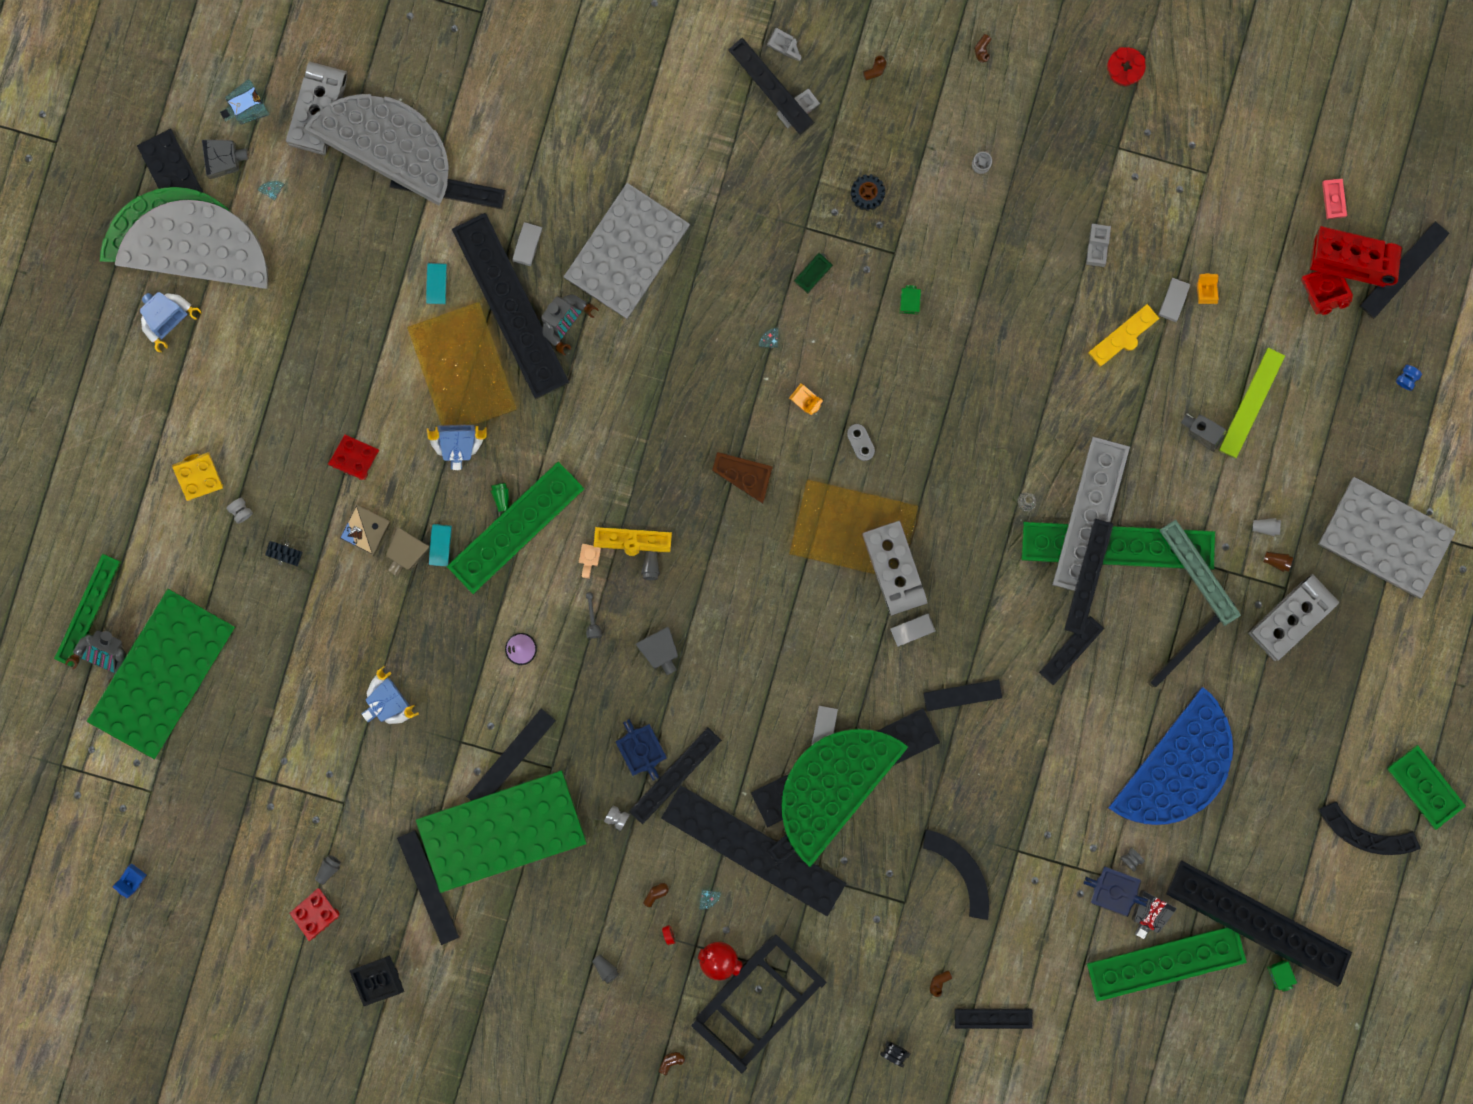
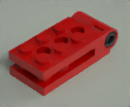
M1320 226L1318 235L1314 237L1310 270L1382 287L1385 285H1395L1399 278L1402 248L1395 243L1385 244L1386 241Z

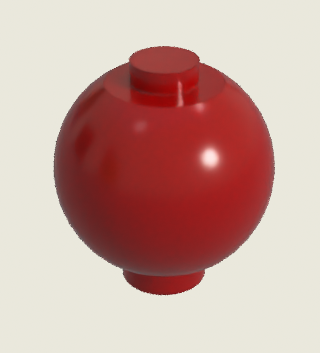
M725 942L710 943L704 949H701L698 955L702 972L712 980L721 981L728 979L731 975L737 976L742 967V961L737 960L738 957L734 948Z

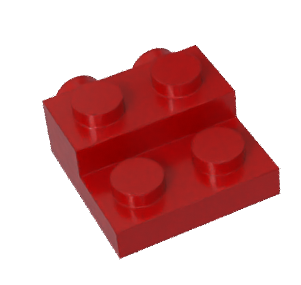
M1316 271L1301 278L1309 295L1308 300L1316 315L1320 313L1327 315L1332 312V309L1337 307L1344 309L1352 302L1353 294L1343 277Z

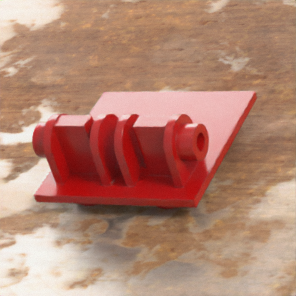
M344 435L328 465L350 476L359 478V480H366L367 472L376 458L379 449Z
M320 888L289 913L308 941L316 938L322 930L324 931L326 927H329V924L338 919L340 915L339 911L332 907Z

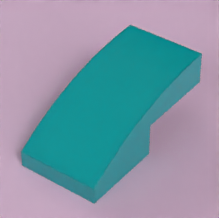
M447 263L427 264L426 304H446Z
M432 525L429 565H449L451 525Z

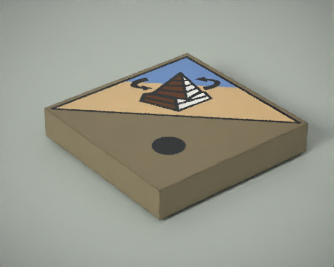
M355 505L338 539L374 556L390 521Z

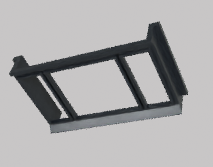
M775 934L747 961L737 976L734 975L693 1019L691 1027L742 1074L747 1069V1065L817 989L819 987L822 988L827 982ZM776 946L814 980L802 995L763 960ZM759 964L797 999L760 1040L753 1036L722 1006V1003ZM716 1010L754 1044L742 1059L704 1024Z

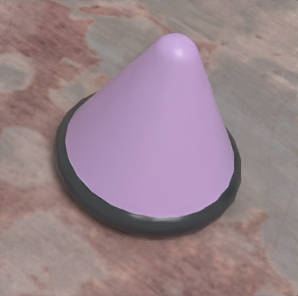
M516 633L507 640L505 653L512 663L526 665L535 658L537 645L529 634Z

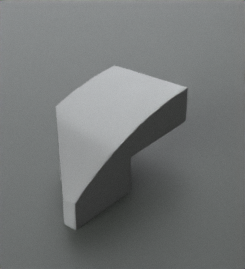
M775 28L766 46L792 59L801 60V55H799L796 45V38L793 39L789 34Z

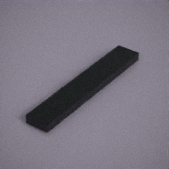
M743 37L728 49L799 135L815 123Z
M448 179L443 198L496 209L503 208L506 190ZM391 180L390 188L413 192Z
M1435 221L1402 257L1398 282L1395 285L1377 286L1359 307L1374 319L1450 233Z
M1094 519L1066 619L1065 631L1079 635L1084 633L1113 523Z
M1214 614L1147 682L1151 687H1157L1220 622L1217 615Z
M541 708L466 797L472 801L495 793L556 720Z
M707 727L629 812L643 825L722 740Z
M416 830L398 837V842L440 944L443 945L459 938L460 936L443 895L439 891L435 876Z

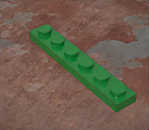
M105 554L101 555L55 655V660L65 664L69 656L74 655L73 651L79 640L89 634L121 561ZM69 661L67 665L73 667L75 663Z

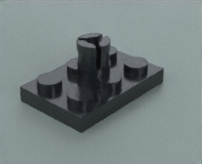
M390 955L349 970L363 1006L405 992L399 979L398 970L395 968Z

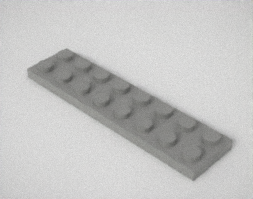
M1092 437L1052 585L1072 591L1075 590L1094 519L1106 522L1111 520L1130 449L1129 446Z

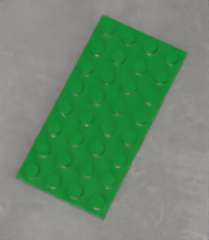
M167 588L86 722L155 760L235 629V626Z
M562 770L416 819L440 893L587 844Z

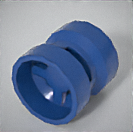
M1405 365L1403 373L1398 376L1396 383L1402 388L1412 391L1416 380L1421 378L1422 373L1411 365Z

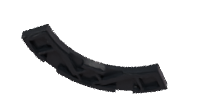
M1337 801L1318 809L1323 820L1337 836L1360 850L1380 855H1401L1421 849L1413 831L1386 836L1370 833L1359 828L1343 813Z
M926 829L922 848L943 856L959 871L968 890L969 917L988 920V889L983 874L975 860L954 840L938 832Z

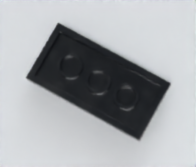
M171 128L137 145L158 189L179 187L203 192Z

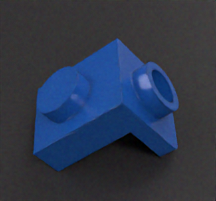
M131 863L120 880L114 884L113 888L120 895L129 898L137 891L147 875Z

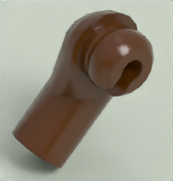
M986 34L982 36L974 48L977 60L982 63L987 62L990 58L986 47L992 39Z
M879 55L875 58L872 69L863 71L866 81L883 74L886 67V60L883 56Z
M660 883L652 887L643 904L647 907H652L656 899L666 896L669 891L668 885Z
M949 970L932 978L930 993L934 997L941 996L943 983L952 979Z
M679 1052L666 1055L658 1072L667 1075L671 1066L684 1063V1055Z

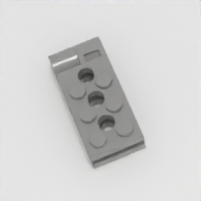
M314 62L308 63L286 139L289 146L326 156L329 145L303 130L314 116L312 115L314 110L320 109L321 111L331 102L343 97L347 71ZM325 91L324 96L317 97L319 92Z
M900 521L863 533L862 536L890 615L892 616L927 604V598ZM884 541L891 542L892 549L890 551L883 549L882 543ZM890 559L897 560V569L889 567L888 562ZM897 577L904 579L905 584L903 587L895 585Z
M1311 574L1256 624L1248 634L1273 661H1279L1339 604V601ZM1303 602L1308 606L1306 613L1301 608ZM1289 616H1292L1294 619L1292 626L1287 621ZM1275 629H1278L1280 631V637L1278 639L1275 638L1273 634Z

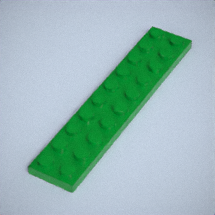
M1023 522L1021 561L1058 562L1068 524ZM1113 526L1103 565L1185 569L1160 533V529ZM1184 530L1209 569L1214 570L1215 531Z

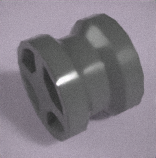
M1132 847L1129 849L1128 854L1120 857L1133 872L1139 864L1145 862Z

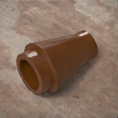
M1266 552L1263 562L1282 572H1289L1293 557L1289 556V554Z

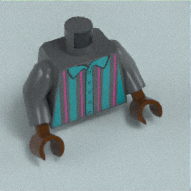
M574 294L564 296L563 298L555 297L541 317L543 321V335L554 346L556 345V351L563 355H566L563 352L564 347L571 350V346L560 342V340L570 329L582 310L584 309V312L591 318H594L591 314L593 309L599 311L593 304H586V301Z
M98 630L94 635L89 634L79 640L73 651L74 655L69 656L65 665L69 661H73L75 663L73 669H75L80 661L79 656H82L81 659L115 673L127 654L122 647L121 640L112 637V634L108 631L101 632Z

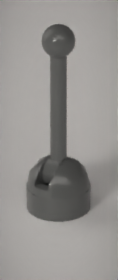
M588 592L586 593V598L589 604L591 625L588 626L586 635L587 639L602 637V631L594 621L593 593Z

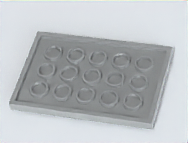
M626 183L564 275V278L625 319H628L689 229L690 224Z
M1353 477L1318 545L1421 599L1456 531Z

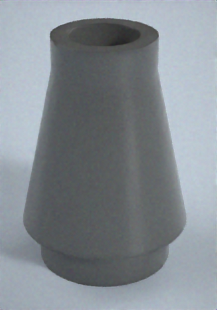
M645 552L641 571L644 580H657L658 575H660L657 552Z
M332 855L324 857L315 880L324 885L340 869L341 862Z
M601 954L592 961L602 981H605L607 984L619 975L618 969L603 958Z

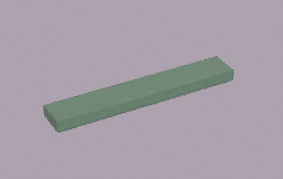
M1177 520L1160 529V533L1222 624L1226 626L1240 617L1241 614Z

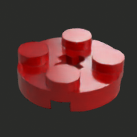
M1130 47L1119 48L1110 56L1107 63V71L1111 76V80L1120 86H1130L1137 83L1143 77L1146 69L1145 57L1139 51ZM1127 62L1131 69L1124 71V67L1121 64Z

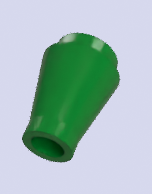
M506 483L491 485L492 490L490 492L498 512L506 511L509 508V487H507Z

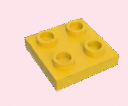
M209 452L202 455H189L182 462L172 465L187 501L223 489L222 481Z

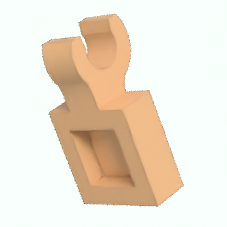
M582 544L579 563L584 564L583 578L590 579L592 566L598 567L601 548Z

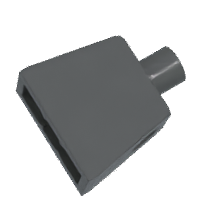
M669 627L636 643L654 669L662 666L666 675L677 671L672 660L678 657V653Z

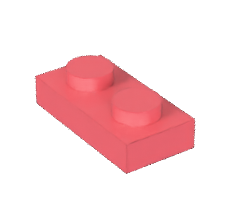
M1343 179L1323 181L1326 218L1347 217Z

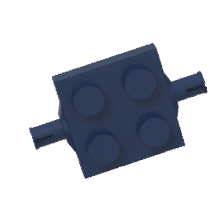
M629 719L627 720L628 724L626 721L623 722L628 733L616 741V744L632 776L648 771L652 781L660 777L655 766L667 759L650 724L640 729H634Z
M1104 867L1101 876L1097 880L1087 876L1084 880V885L1094 888V895L1091 900L1093 905L1126 917L1129 916L1130 910L1135 903L1147 906L1148 899L1138 896V889L1141 884L1140 879Z

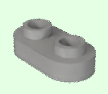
M852 425L847 432L849 442L857 458L861 461H868L875 453L874 446L862 425ZM855 430L860 431L861 435L859 437L854 436L853 432ZM862 448H868L869 453L863 454Z

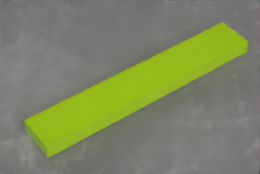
M1270 348L1266 349L1218 451L1235 459L1237 458L1285 355Z

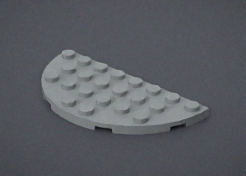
M371 94L348 96L331 102L320 112L318 111L304 127L303 131L440 206L448 183L449 167L446 151L436 130L432 129L419 112L407 104L389 97L382 98L371 96Z
M180 200L169 202L150 210L129 229L120 244L116 256V266L268 289V268L263 249L253 231L238 216L221 206L209 202Z

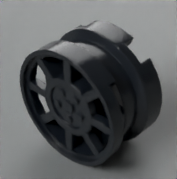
M887 1040L884 1049L886 1052H881L880 1055L904 1068L905 1064L903 1062H905L906 1058L910 1057L911 1053Z

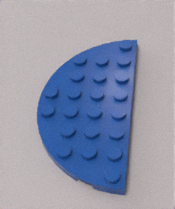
M1201 687L1108 808L1126 819L1143 824H1170L1185 820L1200 812L1218 795L1228 777L1233 756V740L1227 717H1225L1217 700L1204 687Z

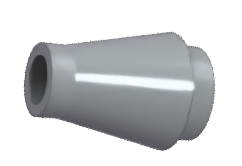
M1276 518L1253 520V531L1274 537L1275 535H1280L1281 520H1276Z

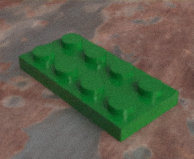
M1415 745L1386 768L1434 830H1437L1466 807L1418 745Z

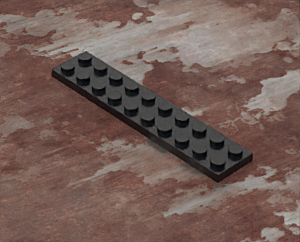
M486 212L452 228L457 242L535 400L569 384L570 382L549 340L542 333L543 328Z
M924 708L877 730V732L890 735L908 746L894 765L940 743ZM789 774L751 792L767 828L783 820L782 795Z
M682 785L678 788L661 819L827 917L847 884L814 863L809 867L797 853L792 854L778 866L766 852L777 841Z
M1182 860L1178 863L1166 895L1337 987L1341 985L1352 955L1351 951Z

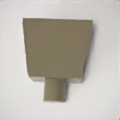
M397 528L386 554L388 558L393 560L387 571L395 576H398L403 567L411 571L429 552L430 547L402 529Z

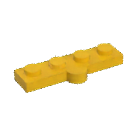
M1148 304L1145 305L1090 350L1088 354L1101 367L1122 349L1126 351L1134 350L1138 345L1137 337L1159 320V317Z
M595 527L594 547L624 549L625 553L629 556L637 555L640 550L670 552L672 532Z

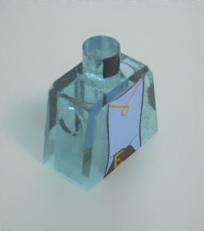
M250 79L246 80L225 97L229 107L220 111L225 122L236 117L240 124L270 115Z

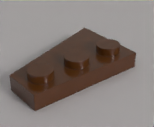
M717 452L712 471L763 504L773 466Z

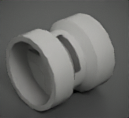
M987 152L977 153L972 161V168L978 174L988 172L992 165V157Z
M242 497L233 501L226 508L229 513L234 515V520L237 524L242 523L253 514L251 509L246 507V502Z
M613 805L604 822L615 824V828L621 831L630 814L627 812L620 813L619 808Z

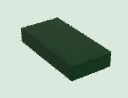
M818 253L796 277L794 282L808 294L833 267V264Z

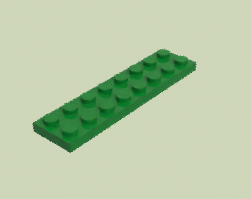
M558 461L462 551L447 568L474 595L585 489Z
M1224 927L1089 962L1086 965L1095 999L1098 1002L1247 962L1239 934Z

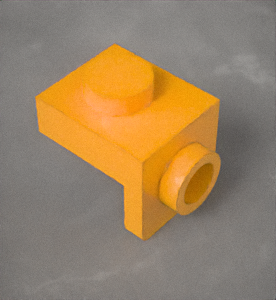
M1206 273L1199 275L1197 282L1198 304H1218V274Z
M801 383L789 397L801 410L810 415L816 413L823 402L821 398L817 397Z

